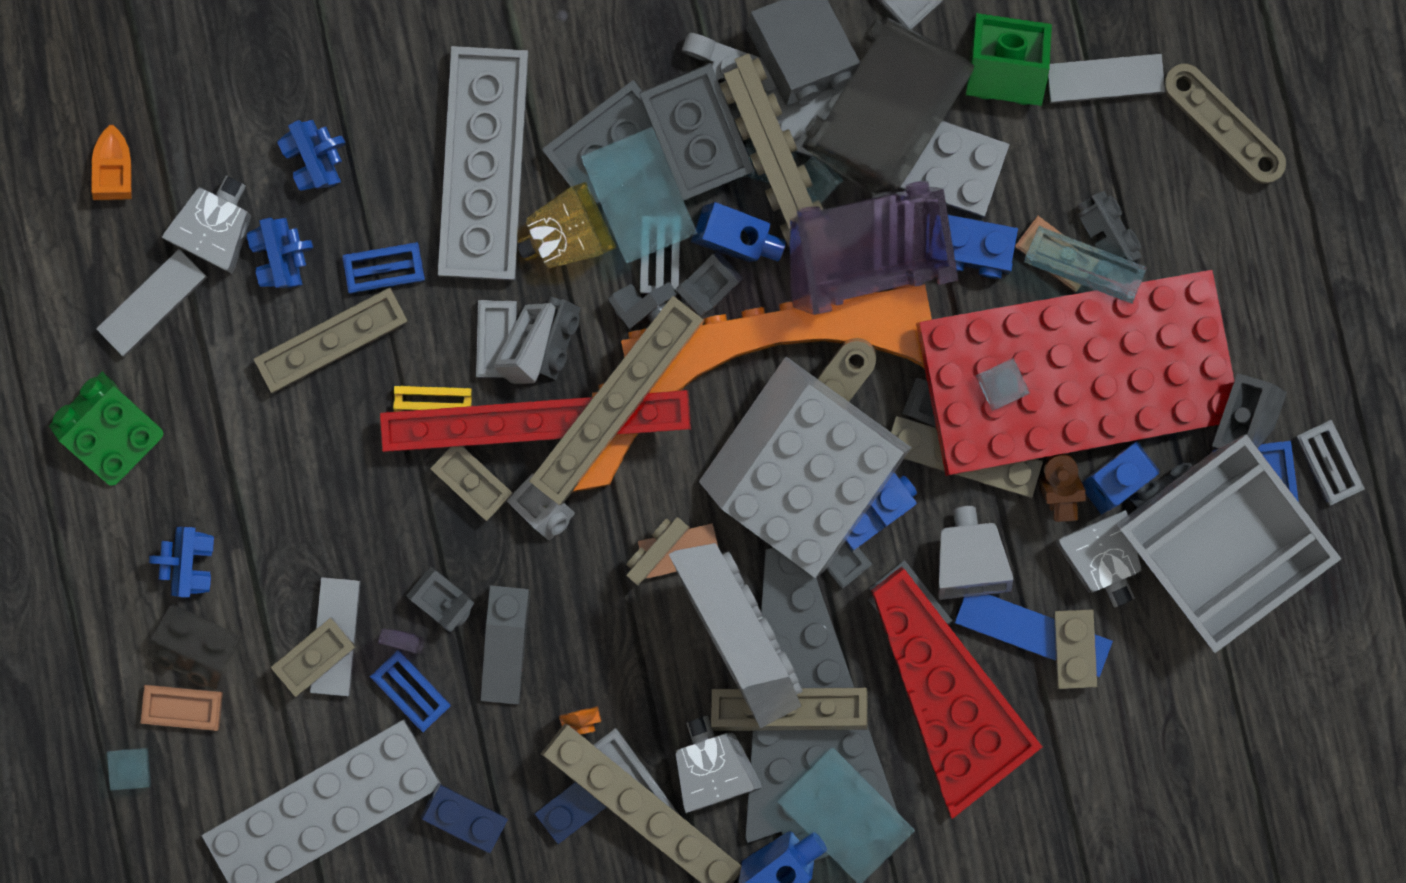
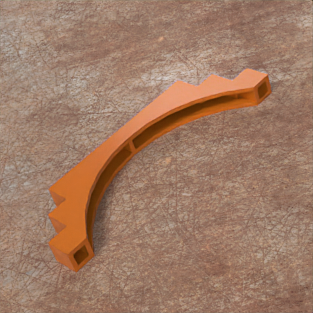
M915 279L892 283L893 290L878 292L877 286L857 289L855 290L856 297L840 299V294L835 293L817 297L818 304L803 306L802 300L779 304L780 311L765 313L764 307L741 311L742 318L728 321L726 314L704 318V325L700 326L649 393L681 391L697 377L736 357L786 344L821 341L843 344L849 339L861 338L871 343L876 350L907 359L924 368L916 323L932 320L925 284L916 285ZM646 329L628 332L629 339L621 340L624 358ZM604 384L598 385V386H599V390L601 389V387H602ZM598 392L592 393V397H594ZM639 433L616 435L572 493L610 486L617 469Z

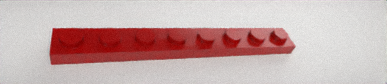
M689 391L648 393L617 435L691 430ZM594 397L380 413L382 451L390 452L562 439Z

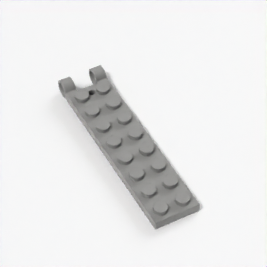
M690 32L687 33L681 50L688 56L712 63L718 81H726L723 73L737 67L734 61L735 58L747 54L746 52L717 43L705 36ZM749 54L752 60L758 58L757 56ZM759 57L768 78L761 81L766 95L774 93L782 115L776 118L782 131L790 130L798 149L794 151L795 153L979 217H985L1010 144L846 87L841 90L830 88L820 92L817 98L808 103L800 104L795 102L786 106L762 58ZM736 102L728 105L734 122L736 118L741 117Z

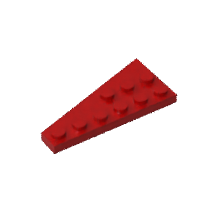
M901 566L873 588L871 592L948 814L953 819L1043 746L907 571Z

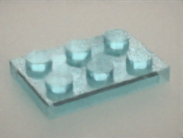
M653 127L581 156V160L625 264L697 234Z
M833 747L777 801L809 835L812 832H816L826 845L827 853L857 883H863L915 831Z

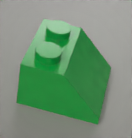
M976 13L967 73L966 95L977 96L981 99L1011 101L1021 105L1032 104L1042 106L1050 70L1052 24Z

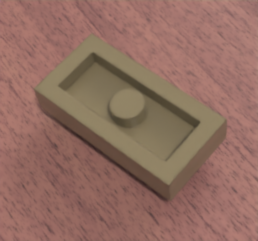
M463 446L450 447L430 468L487 522L513 494Z
M678 517L673 522L666 518L651 535L657 540L646 552L641 547L626 565L631 570L626 576L639 586L686 533L689 526Z
M1094 610L1053 611L1057 689L1097 687Z
M330 617L275 663L271 669L291 693L298 697L353 651L356 646L334 619Z

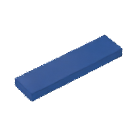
M989 594L963 597L954 622L955 624L1056 661L1053 618ZM1095 634L1097 677H1100L1113 641Z

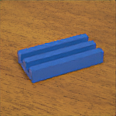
M418 242L342 255L349 294L425 281ZM406 253H412L413 256L411 260L353 269L352 263ZM415 268V274L355 284L354 278Z
M397 650L370 676L422 732H425L429 726L452 706L400 650ZM397 661L440 705L436 710L396 670L393 665ZM386 672L429 715L425 720L382 677Z

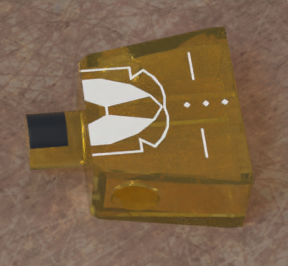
M586 181L568 188L527 217L526 224L531 234L517 241L518 250L526 261L541 255L548 268L597 257L616 248Z

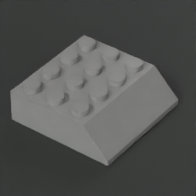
M785 357L699 482L723 511L816 578L828 567L912 447L788 357Z
M1247 434L1210 453L1117 523L1119 529L1214 653L1218 652L1341 560L1340 556Z
M716 543L676 550L670 553L669 556L689 599L760 729L802 707L797 695L803 691L798 683L795 671L785 652H781L776 636L765 617L762 618V613L757 606L758 604L748 585H744V581L739 573L740 571L730 552L721 554Z

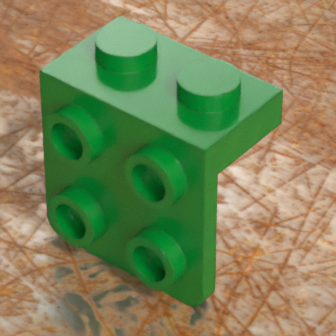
M103 371L97 377L86 381L80 389L79 396L70 405L61 407L55 413L53 422L49 425V428L60 443L111 486L116 485L163 437V430L127 398L114 381Z

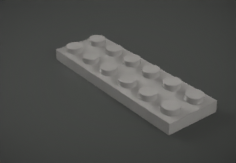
M451 46L438 263L439 277L515 281L528 50Z
M404 719L201 836L228 883H275L434 792L440 781Z

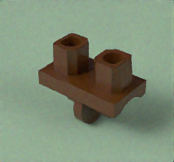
M1067 454L1054 455L1045 463L1044 474H1039V487L1049 510L1053 511L1055 522L1078 520L1077 502L1086 501L1085 488L1078 475V467L1074 459Z

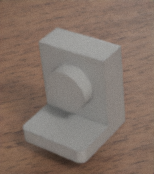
M532 473L510 496L507 502L547 540H551L555 535L560 534L566 529L569 520L574 516L575 512L565 503L558 505L530 483L529 480L534 475Z

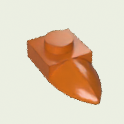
M109 125L102 132L93 150V200L132 199V164L129 147L121 132L114 125Z
M598 706L559 716L562 726L568 724L580 735L596 731L594 723L602 721Z

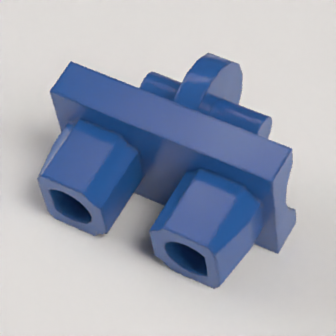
M297 120L288 125L290 131L281 137L277 143L282 154L287 159L301 154L305 162V167L293 172V178L298 189L305 191L314 188H327L341 183L334 166L342 162L337 150L346 144L343 136L331 138L327 127L317 130L313 120L306 122Z
M266 218L260 220V226L246 234L249 248L252 252L259 253L267 250L270 263L256 267L259 286L294 288L303 285L299 268L306 266L303 253L313 249L312 241H300L298 229L289 230L286 218Z
M176 527L174 557H172L173 542L168 541L161 542L160 556H149V563L160 564L159 579L170 580L171 565H173L170 596L190 597V593L197 594L210 591V572L192 570L193 555L212 556L214 536L195 532V528Z

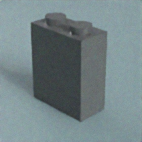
M780 0L751 12L746 29L786 106L795 102L800 104L808 103L817 98L820 92L830 88L841 90L854 81L860 61L828 0Z

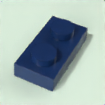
M575 782L538 810L535 815L557 844H559L604 810L606 806Z
M440 783L437 784L420 816L422 820L488 853H491L508 821L505 816Z

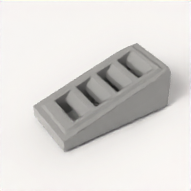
M551 303L525 305L493 368L510 383L529 384L536 382L556 309Z

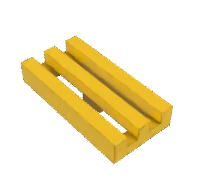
M394 386V412L467 407L472 405L471 388ZM403 395L464 397V403L403 402Z

